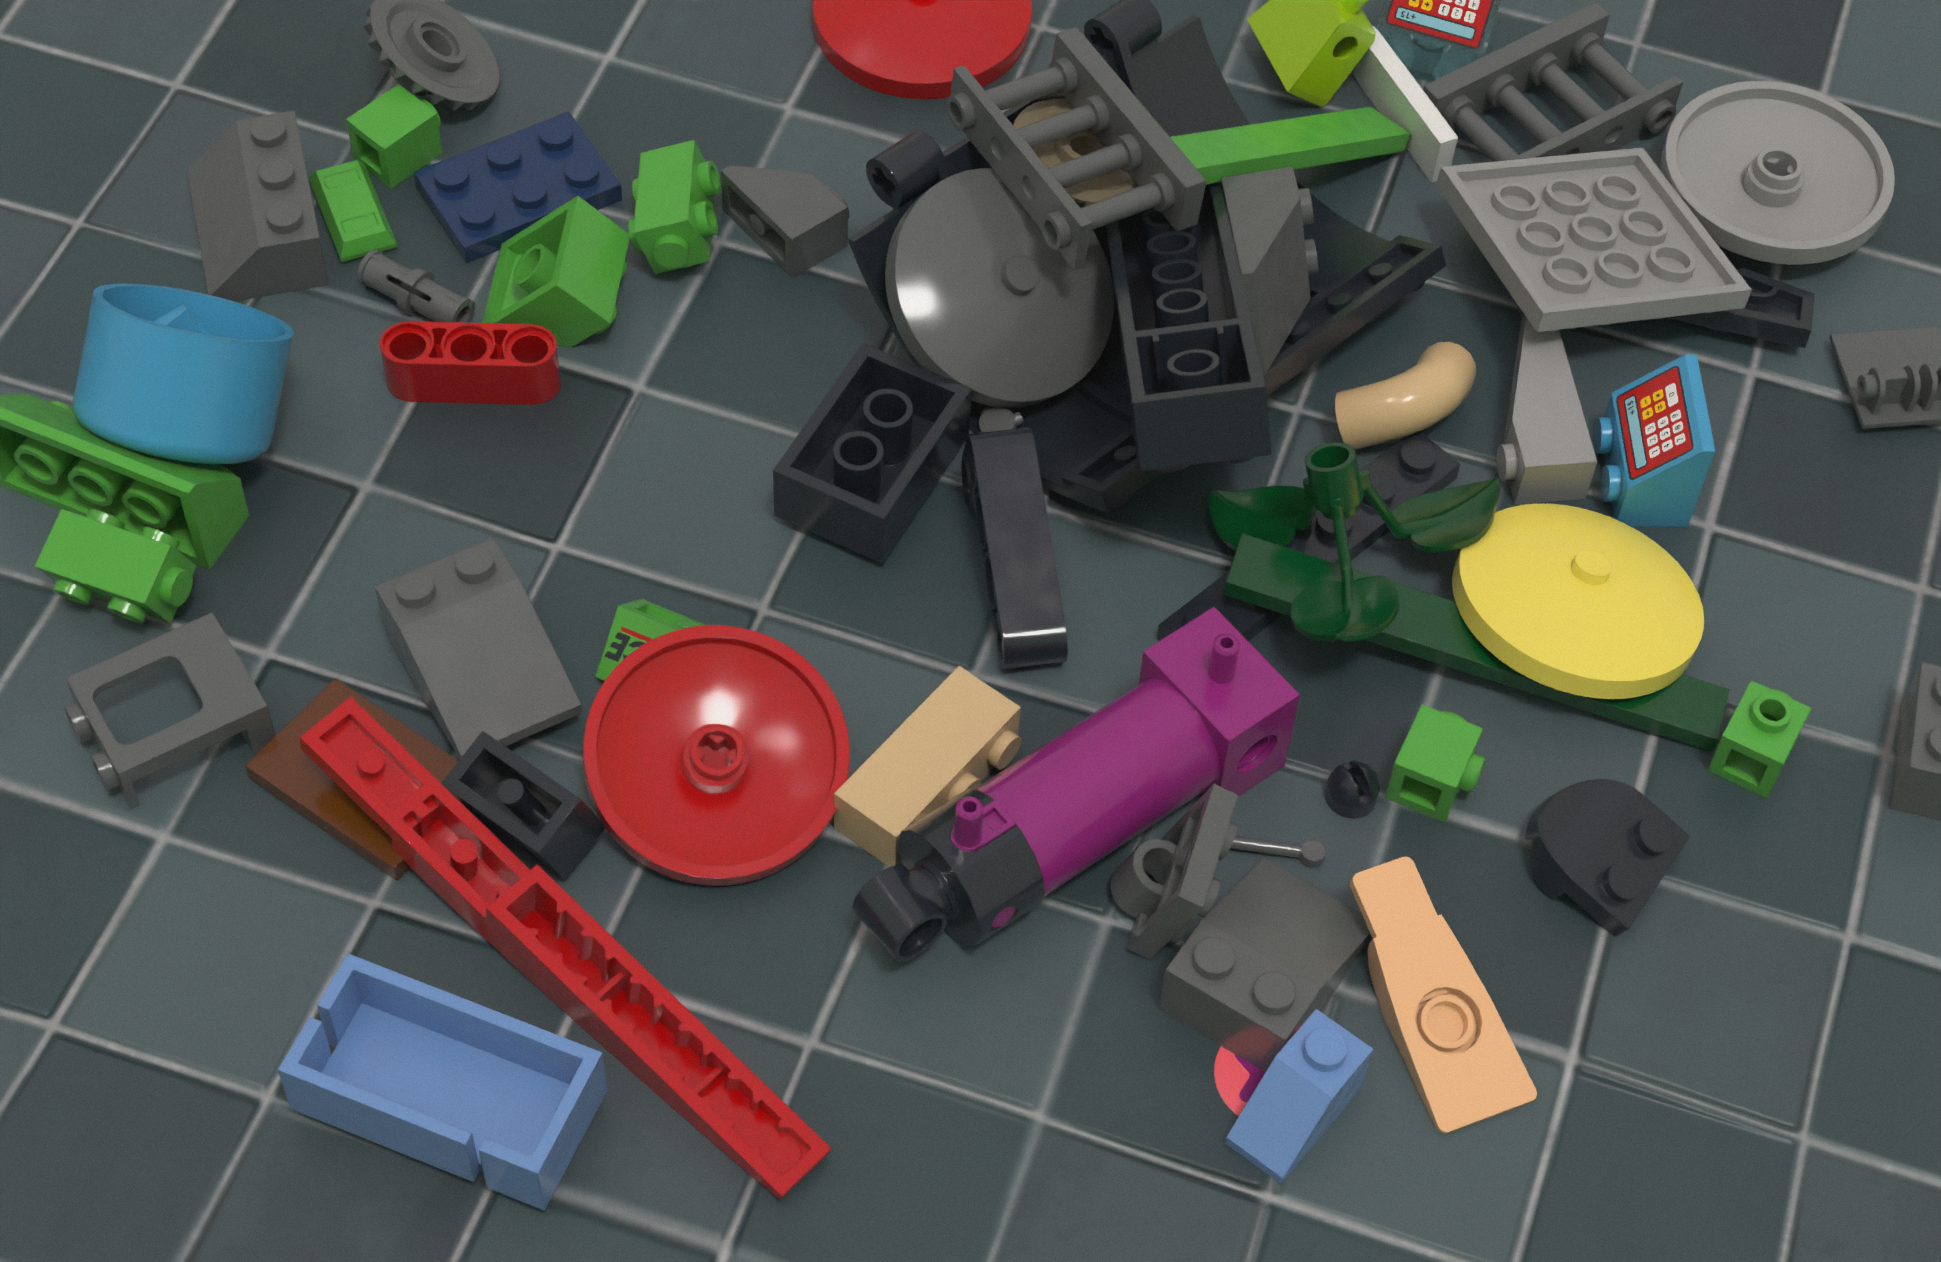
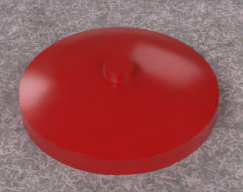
M813 0L814 34L819 47L829 62L854 82L871 90L900 98L926 100L948 98L951 94L953 69L962 65L969 70L982 88L1003 76L1019 60L1027 46L1031 30V0Z
M703 625L675 630L643 644L630 653L615 667L599 689L588 715L583 742V770L589 798L597 816L603 822L605 829L628 854L660 874L688 883L710 886H726L758 880L780 871L803 856L819 840L832 821L837 809L834 806V793L847 781L850 762L849 737L842 710L831 688L816 668L795 650L770 636L753 630L727 625Z

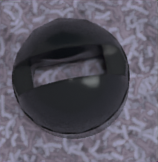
M1357 760L1338 765L1330 774L1325 790V799L1331 810L1342 817L1350 819L1361 818L1372 812L1380 790L1376 772L1368 764ZM1354 781H1358L1365 795L1359 796Z

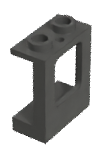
M213 612L66 677L74 700L73 704L64 707L68 720L80 743L92 738L99 751L90 755L102 784L107 791L119 787L130 809L140 805L132 782L240 732L243 734L252 752L262 749L276 736L265 700ZM167 662L178 663L183 668L202 701V709L197 714L134 743H118L95 704L96 696L108 688Z

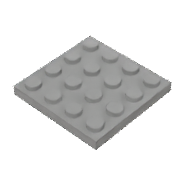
M1644 148L1442 166L1440 169L1436 187L1536 332L1743 309L1746 306L1752 289Z

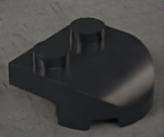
M1610 779L1579 782L1550 796L1534 810L1525 834L1526 840H1532L1537 866L1532 870V874L1543 892L1551 900L1566 893L1613 936L1629 930L1690 837L1640 791L1626 783Z

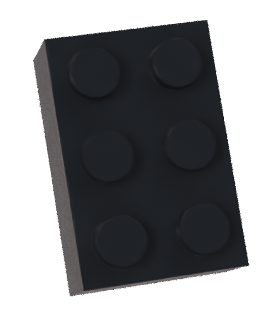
M863 343L773 469L774 516L884 564L966 441L970 430L972 389Z

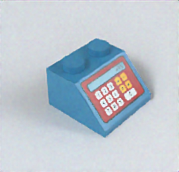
M1685 354L1612 392L1604 417H1597L1593 428L1594 450L1596 454H1603L1605 462L1601 475L1602 499L1604 502H1611L1614 519L1631 527H1688L1716 452L1698 357L1695 354Z

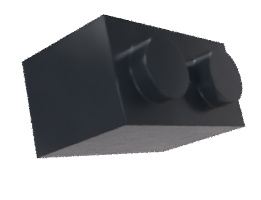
M484 731L479 734L441 783L470 812L564 879L569 876L605 829L603 822L579 797Z

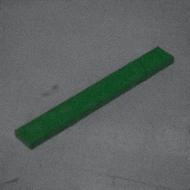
M1242 533L1223 595L1291 616V604L1294 598L1304 589L1325 581L1341 582L1340 565ZM1353 569L1354 580L1374 576ZM1393 581L1391 582L1398 591L1400 604L1394 621L1382 632L1363 639L1713 752L1720 740L1730 690L1728 688L1682 674L1665 688L1634 698L1599 699L1559 691L1527 678L1488 651L1465 624L1455 601Z

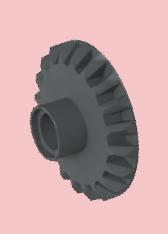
M374 0L366 11L368 19L364 28L371 36L368 43L369 46L381 53L379 63L389 67L394 80L410 93L426 96L433 105L442 101L447 108L453 111L460 106L471 111L478 104L484 105L497 90L500 77L499 68L490 46L481 33L464 16L440 0Z

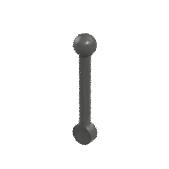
M1235 836L1231 846L1232 849L1299 858L1303 865L1310 868L1320 866L1324 862L1327 852L1324 843L1317 839H1307L1302 845Z

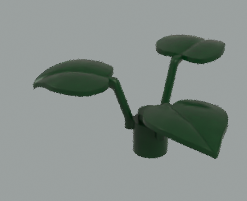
M1332 442L1319 445L1306 455L1305 466L1308 477L1303 479L1304 488L1296 486H1267L1242 491H1225L1210 488L1208 505L1216 534L1228 547L1236 551L1242 533L1285 547L1294 539L1296 529L1305 530L1311 526L1312 519L1315 517L1317 510L1321 511L1325 518L1333 520L1341 582L1325 581L1307 587L1294 598L1290 613L1295 629L1308 638L1323 642H1335L1338 639L1342 641H1357L1375 636L1386 629L1394 621L1400 606L1398 591L1387 577L1368 576L1356 580L1353 579L1345 519L1353 516L1359 510V504L1363 500V496L1367 497L1395 538L1403 539L1411 536V541L1415 548L1427 552H1441L1470 546L1485 536L1493 523L1501 487L1497 477L1491 480L1422 494L1405 500L1390 511L1371 484L1369 471L1365 469L1359 471L1354 448L1346 443Z

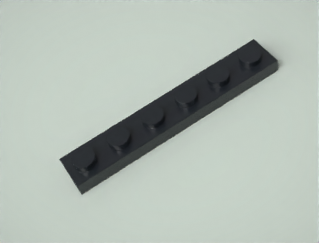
M1418 431L1400 439L1361 470L1369 471L1371 484L1390 511H1392L1405 500L1443 490L1457 479L1460 463ZM1365 495L1359 504V510L1353 516L1345 519L1351 561L1390 531ZM1317 510L1315 517L1312 519L1311 526L1305 530L1296 529L1294 539L1285 547L1339 564L1333 520L1325 518L1322 512ZM1229 570L1161 622L1158 626L1157 640H1162L1213 607L1247 641L1251 640L1283 614L1223 595Z

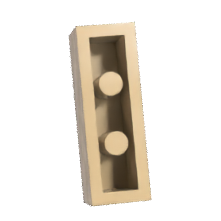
M958 666L834 793V806L837 808L834 814V829L886 866L902 865L898 847V839L902 830L965 790L975 789L981 785V781L994 767L1001 770L1011 762L1019 750L1022 741L1021 737L1018 736L1021 707L961 666Z

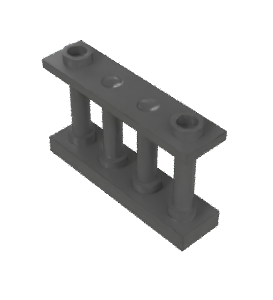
M1595 1L1424 85L1423 91L1452 129L1459 128L1495 162L1612 151L1650 132L1658 133L1665 129L1676 115V104L1683 82L1677 76H1674L1650 89L1641 84L1603 48V38L1610 14ZM1588 64L1626 101L1605 111L1565 71L1577 65ZM1545 85L1583 123L1562 133L1522 93L1535 86ZM1502 106L1540 144L1519 155L1479 114L1493 107Z
M1077 27L1056 33L1053 57L1049 64V69L997 87L984 90L964 65L953 69L951 94L947 99V112L951 123L958 131L965 133L1040 227L1047 244L1053 250H1058L1073 270L1085 266L1090 232L1094 229L1151 208L1161 212L1177 232L1198 223L1207 180ZM1056 91L1060 95H1064L1074 107V109L1018 129L1011 124L1002 112V110ZM1085 130L1096 133L1106 145L1103 149L1047 168L1033 151L1037 147ZM1119 168L1124 172H1128L1139 185V187L1082 208L1076 204L1064 189Z

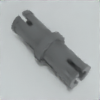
M376 249L369 251L360 262L357 270L358 282L365 286H370L395 300L397 307L401 311L409 315H415L418 312L435 322H471L475 312V302L435 282V276L431 272L423 268L412 270L388 258L384 253ZM404 282L431 296V300L428 301L403 288L401 283Z

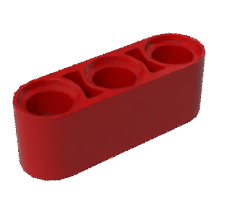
M407 321L390 326L382 334L379 341L387 388L394 397L403 401L535 405L551 400L559 392L561 386L556 338L550 330L543 326L533 324Z

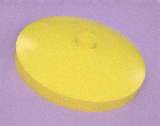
M1525 504L1495 512L1493 523L1488 532L1479 541L1461 548L1453 569L1452 590L1456 606L1465 624L1478 641L1513 670L1542 685L1566 693L1599 699H1626L1651 694L1670 685L1683 674L1702 639L1704 612L1701 599L1692 580L1680 564L1665 549L1640 531L1614 518L1591 510L1560 504Z

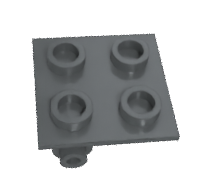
M1941 326L1830 334L1829 339L1862 429L1941 423Z

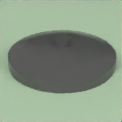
M993 168L967 170L940 181L921 195L907 209L894 230L886 258L885 279L888 303L897 330L911 354L924 369L971 388V401L1001 408H1021L1037 405L1054 398L1074 386L1085 377L1100 358L1111 332L1114 316V288L1107 258L1093 230L1090 232L1085 266L1073 270L1060 252L1053 250L1047 244L1040 227Z

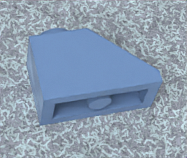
M1315 1009L1275 1056L1228 1133L1225 1144L1282 1185L1362 1088L1373 1048L1318 1009Z

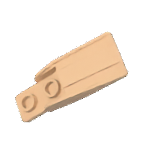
M1401 857L1356 873L1349 884L1373 938L1368 947V966L1379 1006L1438 1132L1447 1134L1535 1100L1537 1090L1492 999L1442 914L1437 915L1414 861L1410 857Z

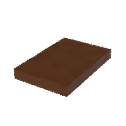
M335 678L245 765L248 778L395 880H398L410 866L392 850V838L300 749V736L349 697H352L440 783L454 768L458 760Z

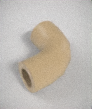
M1438 342L1429 346L1421 354L1417 364L1403 373L1369 385L1339 391L1335 398V411L1343 442L1352 446L1354 450L1382 444L1414 434L1450 415L1468 396L1474 383L1476 363L1471 354L1461 345L1452 342Z

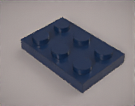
M569 111L414 172L416 189L466 263L500 250L502 243L576 196H579L597 210L622 201L621 183Z

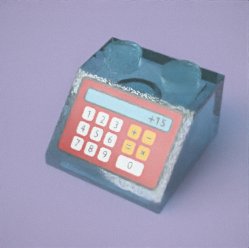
M1384 0L1376 29H1378L1414 78L1432 82L1492 52L1504 0Z

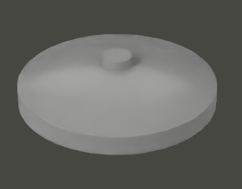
M1775 81L1736 82L1711 89L1690 101L1675 117L1670 126L1661 156V172L1717 245L1744 257L1776 264L1803 265L1833 260L1856 250L1866 243L1880 227L1892 200L1895 185L1894 167L1890 154L1879 135L1861 116L1823 93L1806 87Z

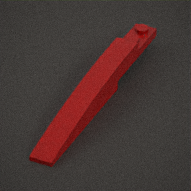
M349 697L300 736V749L392 838V850L593 1039L779 1200H782L830 1154L832 1148L540 866L536 865L530 870L352 697Z

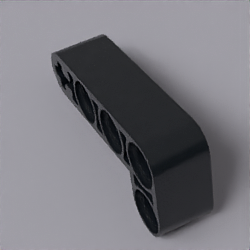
M1027 427L968 434L961 459L963 493L968 511L975 510L1000 666L1003 670L1066 662L1068 656L1066 626L1032 429Z

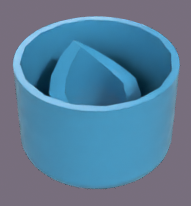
M120 283L99 286L94 289L73 396V412L77 420L96 436L124 448L148 455L202 464H238L256 459L268 450L272 441L294 331L288 324L268 313L212 295L146 284Z

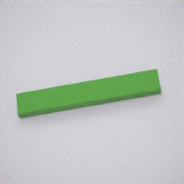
M1370 106L1172 136L1170 138L1207 180L1206 185L1222 182V177L1293 167V170L1397 153L1405 150L1411 133Z

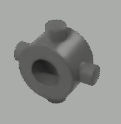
M987 407L981 412L979 433L1017 429V426L1023 423L1024 420L1019 412L1013 414L1010 410L1003 407Z

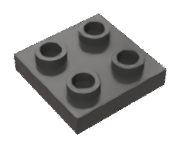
M1213 784L1162 839H1150L1143 842L1116 869L1111 877L1110 886L1113 899L1120 909L1136 918L1126 949L1151 960L1169 941L1174 943L1180 941L1193 917L1196 915L1204 917L1209 912L1220 889V880L1213 877L1218 860L1221 861L1230 850L1238 829V825L1230 821L1238 797L1237 794ZM1144 871L1151 874L1157 883L1149 879Z

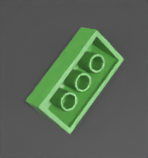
M27 393L0 395V486L57 509H64L85 517L89 509L105 512L123 521L126 524L124 530L139 535L143 527L162 531L180 542L177 550L194 564L209 570L250 516L240 477H237L233 472L221 465L172 460L127 449L106 441L87 430L77 420L73 409L58 401L47 402Z

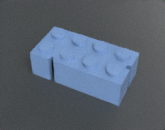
M347 953L317 1003L321 1021L312 1017L308 1018L278 1069L290 1109L472 1182L475 1181L481 1170L484 1173L487 1188L545 1211L607 1093L603 1053ZM329 1045L335 1047L332 1054Z

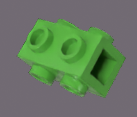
M695 140L642 152L640 154L638 178L632 182L633 196L636 202L635 215L628 223L629 236L637 253H644L655 274L709 262L712 236L718 233L714 199L715 195L721 193V182L716 165L712 160L705 161Z
M61 509L34 566L55 581L52 591L68 600L86 606L89 605L92 597L109 602L107 606L108 611L134 623L143 624L146 616H150L171 624L178 607L190 595L193 585L192 575L197 567L177 550L180 542L176 538L150 527H143L140 535L124 530L126 524L123 521L96 509H89L86 517Z

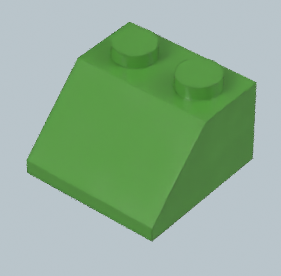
M576 196L502 243L482 323L533 324L543 326L555 336L557 346L573 347L593 334L603 333L612 324L617 314L615 303L620 280L627 268L625 258L630 240L629 233L582 198Z

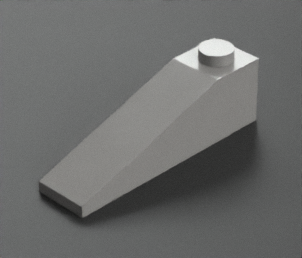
M1522 312L1504 443L1498 446L1496 455L1499 478L1501 481L1509 482L1514 504L1586 499L1597 465V459L1560 331L1536 332Z

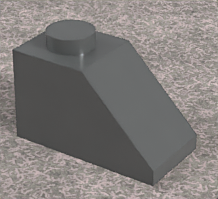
M729 165L721 170L722 210L791 278L797 277L848 247V219L850 217L848 205L838 191L834 189L829 190L814 174Z

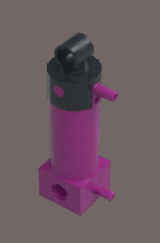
M1213 607L1143 651L1139 684L975 789L965 790L902 830L898 839V847L903 865L890 866L871 878L858 892L852 908L895 961L903 962L920 955L940 937L944 930L952 938L965 946H976L1039 905L1043 897L1196 796L1200 795L1202 797L1213 784L1225 788L1239 797L1283 768L1287 758L1300 694Z

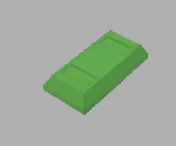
M355 160L317 170L309 177V183L341 263L364 257L373 249L382 252L398 247L363 162Z

